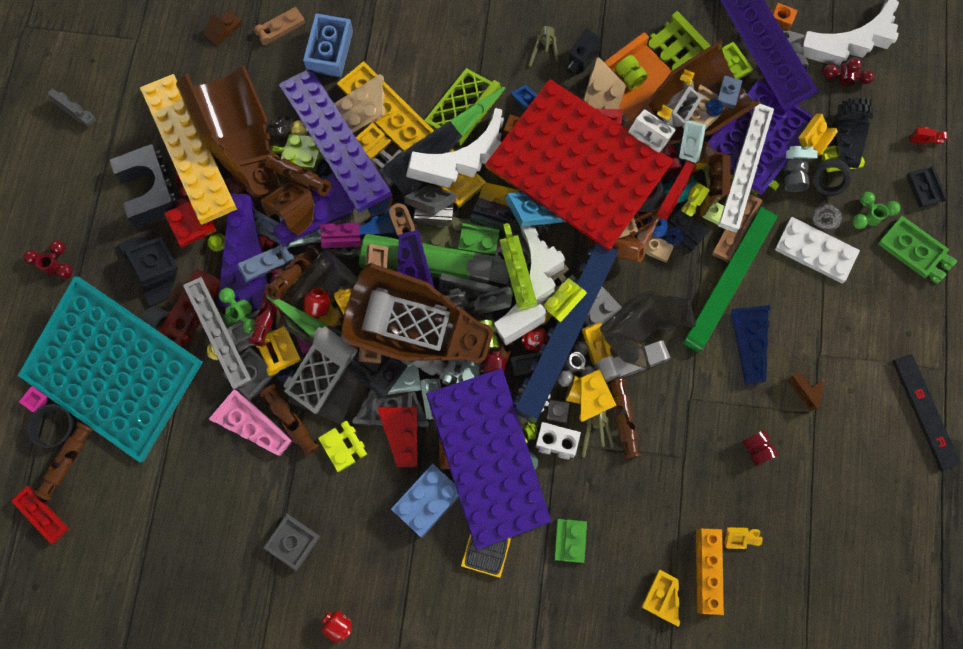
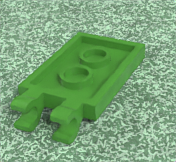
M903 216L900 217L878 243V245L923 278L929 275L936 284L947 274L935 266L940 262L941 266L949 271L957 263L955 258L946 254L949 251L947 247Z

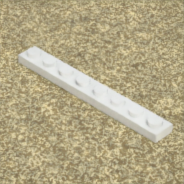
M759 104L753 109L730 185V194L727 195L719 221V227L735 233L739 230L774 111L773 108Z

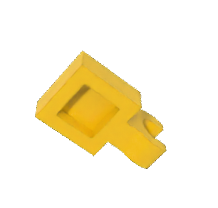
M727 527L724 544L729 549H746L747 544L762 545L763 538L759 537L760 530L758 529L749 531L748 528Z

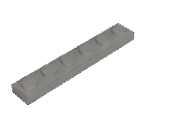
M202 277L184 284L183 286L232 388L236 389L251 382L249 373Z

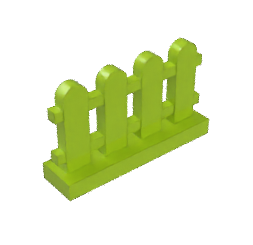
M678 11L672 15L671 23L667 21L664 24L665 28L657 35L655 33L650 35L651 40L649 41V48L651 50H657L659 47L663 50L660 59L664 63L670 60L675 63L672 66V71L711 46ZM674 36L677 40L667 47L664 43ZM683 49H686L688 53L679 60L676 55Z
M503 224L506 238L499 241L518 310L522 311L537 307V300L518 235L512 236L510 224Z

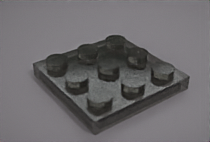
M315 350L313 354L314 362H322V353ZM334 362L328 363L330 374L337 373L340 366ZM324 364L315 365L317 376L326 375ZM311 366L305 367L303 370L305 379L313 378ZM346 368L317 413L340 424L344 422L360 382ZM327 378L318 379L320 390L327 389ZM314 380L305 381L308 392L316 391ZM301 382L295 383L293 391L297 394H303ZM317 394L308 395L310 403L316 407L318 403ZM289 397L288 403L312 412L293 397Z

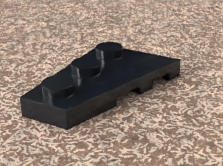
M834 122L832 128H837L838 131L834 136L837 157L844 161L849 168H858L861 163L871 122Z

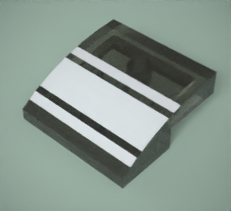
M454 203L437 214H429L427 211L415 209L414 224L452 226Z

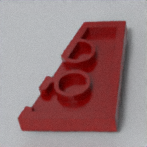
M377 407L397 467H417V407Z

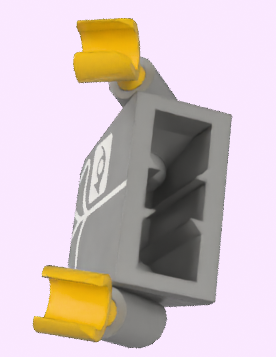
M686 69L680 78L681 81H684V89L673 95L666 106L663 105L662 110L657 113L664 123L673 128L684 126L703 98L694 90L692 81L694 73Z

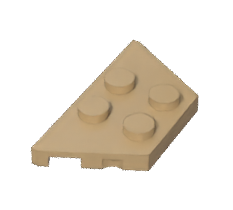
M596 58L583 99L595 109H619L626 85L600 58Z
M381 74L334 103L353 134H357L372 122L374 123L385 116V107L383 105L385 99L382 84L384 77Z

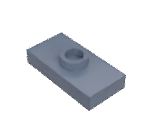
M725 75L716 105L734 110L742 80Z

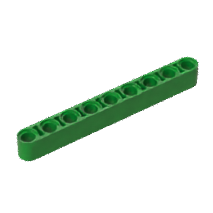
M760 207L683 341L684 345L698 353L703 350L778 215Z

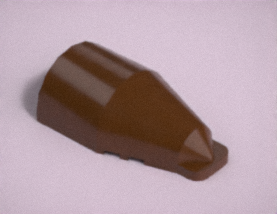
M722 40L714 43L674 69L635 117L627 121L623 127L630 130L634 121L644 109L662 120L657 113L662 110L663 105L666 106L673 95L684 89V81H681L680 78L685 69L694 73L692 81L696 92H698L701 84L719 95L724 76L735 78L724 57ZM741 87L734 110L728 108L705 130L704 137L717 132L761 104V101H754ZM682 126L674 128L676 130L666 145L682 143L684 133Z
M241 66L223 78L199 86H193L188 74L182 76L177 81L176 87L199 140L241 186L246 187L251 196L260 197L277 190L280 187L278 176L274 169H269L265 166L267 156L272 153L268 142L270 134L267 133L266 123H268L267 116L245 66Z
M369 263L359 274L351 291L343 317L341 336L344 343L401 361L467 360L480 363L487 356L493 331L489 325L474 319L459 306L452 303L444 294L433 288L428 282ZM377 288L388 290V294L394 297L433 308L435 304L447 307L446 311L450 312L440 351L362 331L371 292L373 290L376 291ZM394 302L393 311L396 316L406 312L403 304ZM416 308L410 311L416 322L426 317L422 309ZM408 313L398 318L404 329L414 324ZM436 313L430 316L435 327L442 324L444 315ZM428 319L418 323L423 334L433 329ZM396 320L388 324L386 332L396 334L401 331ZM415 326L405 331L410 339L415 340L421 336ZM435 331L425 336L429 344L437 345L438 337Z

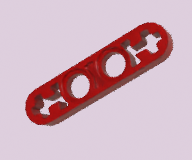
M687 160L662 203L657 217L665 221L668 219L690 181L697 163Z

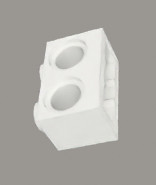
M644 109L636 118L628 133L660 153L676 129Z
M542 422L535 448H538L541 453L550 454L553 452L557 453L558 457L569 460L570 457L574 458L581 432ZM550 435L553 438V443H544L542 437ZM569 440L572 443V448H563L562 441Z

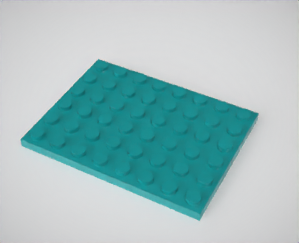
M74 276L18 376L141 463L145 461L203 362L82 278Z

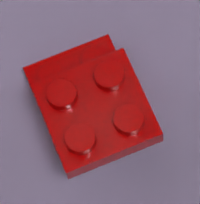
M178 199V203H176L177 208L164 213L181 247L217 231L214 226V220L202 225L200 224L189 199Z

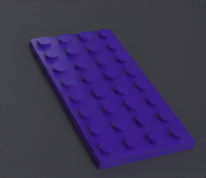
M501 368L426 393L475 549L479 550L550 523L549 512L503 369Z

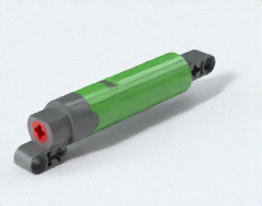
M366 234L362 240L361 247H354L350 252L347 249L351 247L324 248L329 255L335 257L356 259L359 256V266L363 269L366 266L367 245L388 247L387 268L398 271L399 239ZM422 243L434 282H440L441 274H446L505 288L509 283V274L505 260H501L503 254L501 247L496 250L495 256ZM522 249L523 255L527 259L526 265L528 268L531 262V255L528 251Z

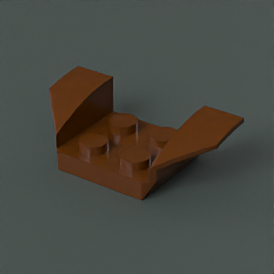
M707 142L702 144L700 159L697 163L711 164L708 171V176L711 178V185L708 188L710 189L708 193L710 197L705 198L700 206L697 205L696 219L705 216L712 204L719 202L730 194V155L716 152Z
M292 180L261 200L264 209L260 212L267 217L277 214L284 219L289 231L297 236L301 235L313 223L315 205L313 196L308 189Z

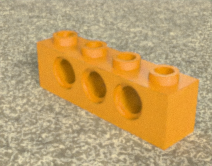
M697 529V613L724 615L722 529Z

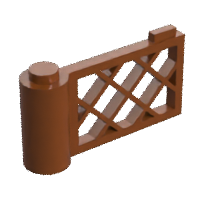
M661 205L641 216L636 213L635 223L640 222L642 227L638 228V232H629L630 235L621 237L612 247L619 251L616 257L635 262H641L644 259L646 246L660 219L657 217ZM652 216V222L644 225L642 220ZM643 231L645 232L643 240L634 237Z

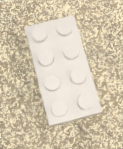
M793 217L789 219L774 249L842 284L846 281L860 251Z

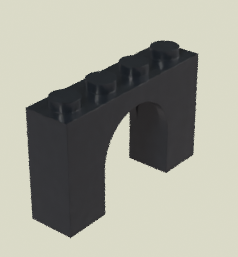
M153 144L110 159L114 175L121 184L142 176H152L155 178V183L148 193L123 203L127 217L134 227L164 217V213L177 208V197L174 192H171V189H173L172 182L166 177L169 174L165 164L161 162L164 158L161 151L156 150Z

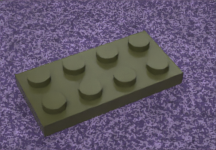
M414 215L412 220L415 230H419L422 243L458 249L463 223L483 226L470 222L468 219L450 216ZM414 216L452 218V220L414 218Z

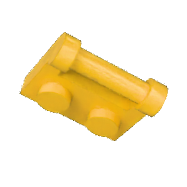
M286 326L268 333L265 339L266 345L269 342L272 343L279 362L274 364L266 345L264 347L256 346L260 349L269 376L275 375L280 370L301 361Z

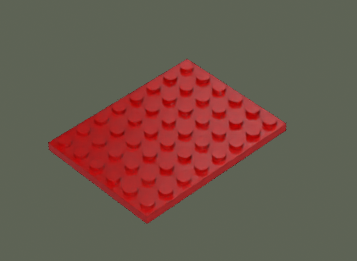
M549 79L485 163V167L610 251L674 160L662 152L658 153L629 134V130Z

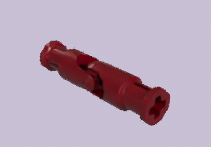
M273 269L271 271L272 278L270 283L274 281V278L281 270ZM265 292L260 305V311L253 324L255 328L252 337L248 339L251 344L261 347L266 345L265 339L267 333L271 330L278 308L274 303L267 302L268 298Z

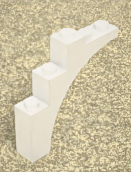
M885 0L878 16L861 28L850 32L821 34L807 31L801 44L804 51L803 56L839 67L843 61L847 60L849 54L863 58L867 52H871L873 45L888 49L892 43L896 42L899 34L897 33L898 25L893 24L895 20L893 13L896 11L899 2L897 0Z
M495 108L486 131L467 147L444 154L412 152L406 177L448 188L452 181H456L458 174L474 177L475 173L480 171L482 163L485 164L501 144L499 128L502 127L504 118L501 117L502 110Z
M521 226L520 228L531 255L530 279L538 306L519 311L516 303L505 316L494 323L495 330L505 345L545 322L546 311L541 303L548 300L555 293L554 288L556 285L551 276L564 269L565 258L560 251L557 252L554 246L548 249L546 243L543 240L540 241L537 237L538 233L534 226Z

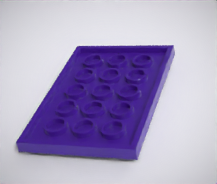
M758 80L747 95L754 101L760 100L762 105L774 109L751 189L762 195L789 160L786 159V151L790 150L791 146L800 145L799 136L814 116L798 105L785 112L771 87ZM753 109L718 130L708 141V144L716 152L730 155L731 175H734Z

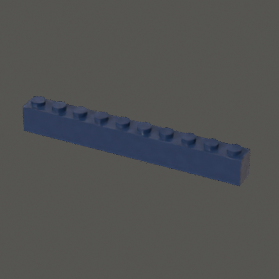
M598 243L595 247L591 246L587 254L589 260L587 263L583 262L579 270L582 275L580 279L575 278L574 280L587 294L561 322L555 319L558 323L555 328L551 327L547 338L550 340L547 345L543 343L538 353L542 356L539 362L534 361L530 369L533 374L530 379L526 377L522 389L525 390L522 396L518 395L514 402L516 413L536 423L619 251L613 248L609 251Z

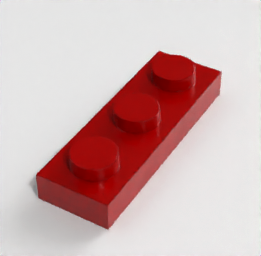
M26 486L11 500L50 544H54L69 530L39 496L34 494V490L31 487Z

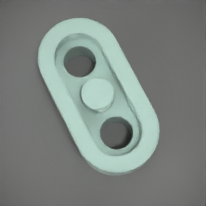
M791 146L790 150L786 151V159H817V150H813V147H802L801 149V146Z

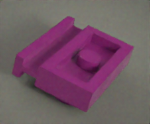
M359 223L320 224L322 248L361 247Z

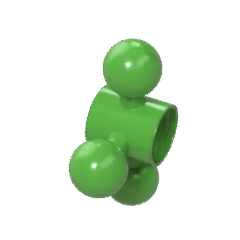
M864 192L860 196V203L863 206H868L869 211L865 215L858 214L854 216L852 224L857 229H863L867 224L877 226L888 215H897L901 209L900 204L896 201H890L886 205H874L875 195L871 192Z
M222 289L219 293L220 300L230 304L226 308V314L222 316L226 328L242 320L243 330L248 334H253L255 320L247 317L252 313L250 303L246 300L236 302L234 300L235 293L232 289Z

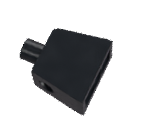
M587 28L583 31L569 52L570 63L566 67L569 73L575 74L578 69L585 71L600 52L601 37Z

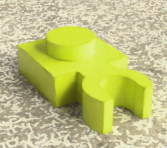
M699 183L693 186L687 198L688 202L682 207L681 211L692 216L697 205H701L710 189Z

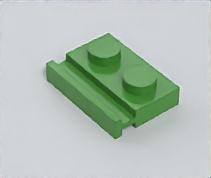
M463 223L458 250L495 256L500 230Z
M557 519L554 560L584 563L586 521Z

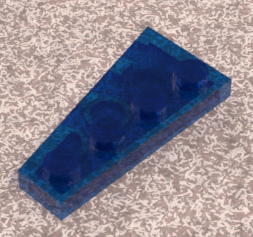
M770 305L731 310L745 385L766 382Z

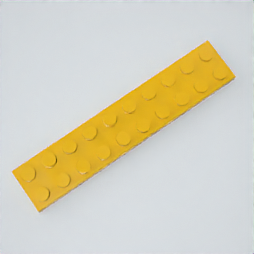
M363 61L337 83V86L348 95L378 75ZM382 82L385 116L374 123L401 151H404L434 130L385 82ZM475 173L474 177L458 174L456 181H452L449 188L440 185L436 186L457 194V201L454 204L460 208L482 189L486 181L477 173Z
M172 74L142 86L140 89L197 218L202 225L235 211L237 208L211 152L199 140L176 87L177 79Z

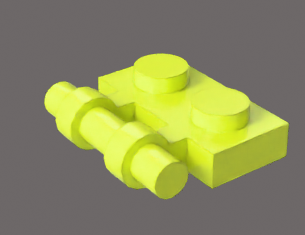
M348 421L341 424L344 430L341 434L334 428L318 438L338 473L355 463L352 457L355 453L360 458L367 455L363 442L358 440L354 427H351ZM346 438H349L353 445L350 449L347 448L343 441Z

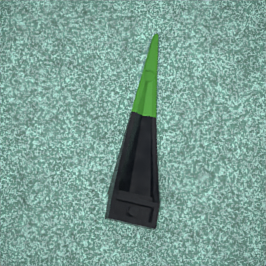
M501 87L405 149L382 167L383 171L404 196L415 191L424 182L406 177L412 152L424 154L449 153L470 127L505 90V87Z
M266 295L272 303L311 338H313L314 332L319 327L323 328L324 326L342 338L340 330L327 325L280 299L274 300ZM354 346L358 351L346 369L367 388H371L385 398L408 366L400 360L381 355V363L378 364L359 362L360 348Z

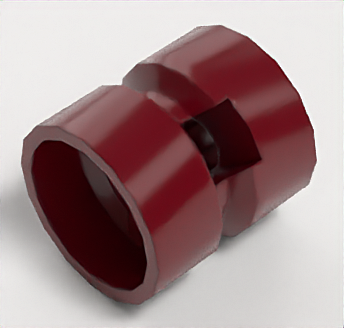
M666 145L661 152L673 159L674 162L662 177L663 180L677 177L683 169L678 159L676 147L674 145Z
M766 430L742 441L747 451H752L751 458L756 466L779 455L775 446L769 444L771 439Z

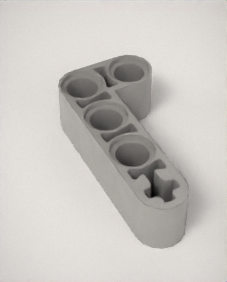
M658 341L615 358L613 356L606 357L598 361L594 368L595 370L600 369L606 384H608L609 381L621 379L670 360L671 357L664 341Z

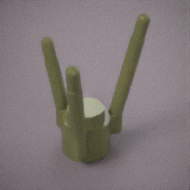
M544 26L541 28L528 64L529 68L532 66L540 42L545 45L546 52L549 45L552 44L555 62H558L556 37L554 36L555 30L553 27Z
M606 411L587 419L582 457L586 456L591 425H593V428H599L601 447L605 446L604 427L606 428L610 446L614 447Z

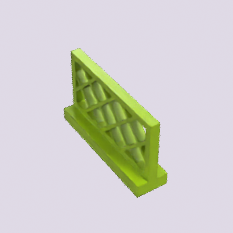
M466 68L424 121L430 127L438 129L450 121H445V114L454 113L456 117V112L469 109L500 89V83L495 80L491 82ZM467 76L474 78V82L464 84ZM484 84L488 86L486 90L478 92L477 86ZM475 87L476 92L466 94L465 88ZM463 89L464 95L453 97V93L456 90ZM477 97L476 103L468 105L467 99ZM465 100V106L455 107V101ZM496 100L456 143L457 145H462ZM452 102L453 108L443 110L444 104ZM442 115V122L434 123L432 121L434 117Z

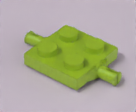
M290 134L284 147L273 146L272 149L273 153L282 155L281 159H287L311 172H316L318 164L324 159L311 136Z

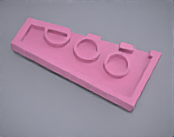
M236 389L231 392L209 418V420L222 425L224 428L239 434L245 439H249L278 456H281L293 442L284 431Z

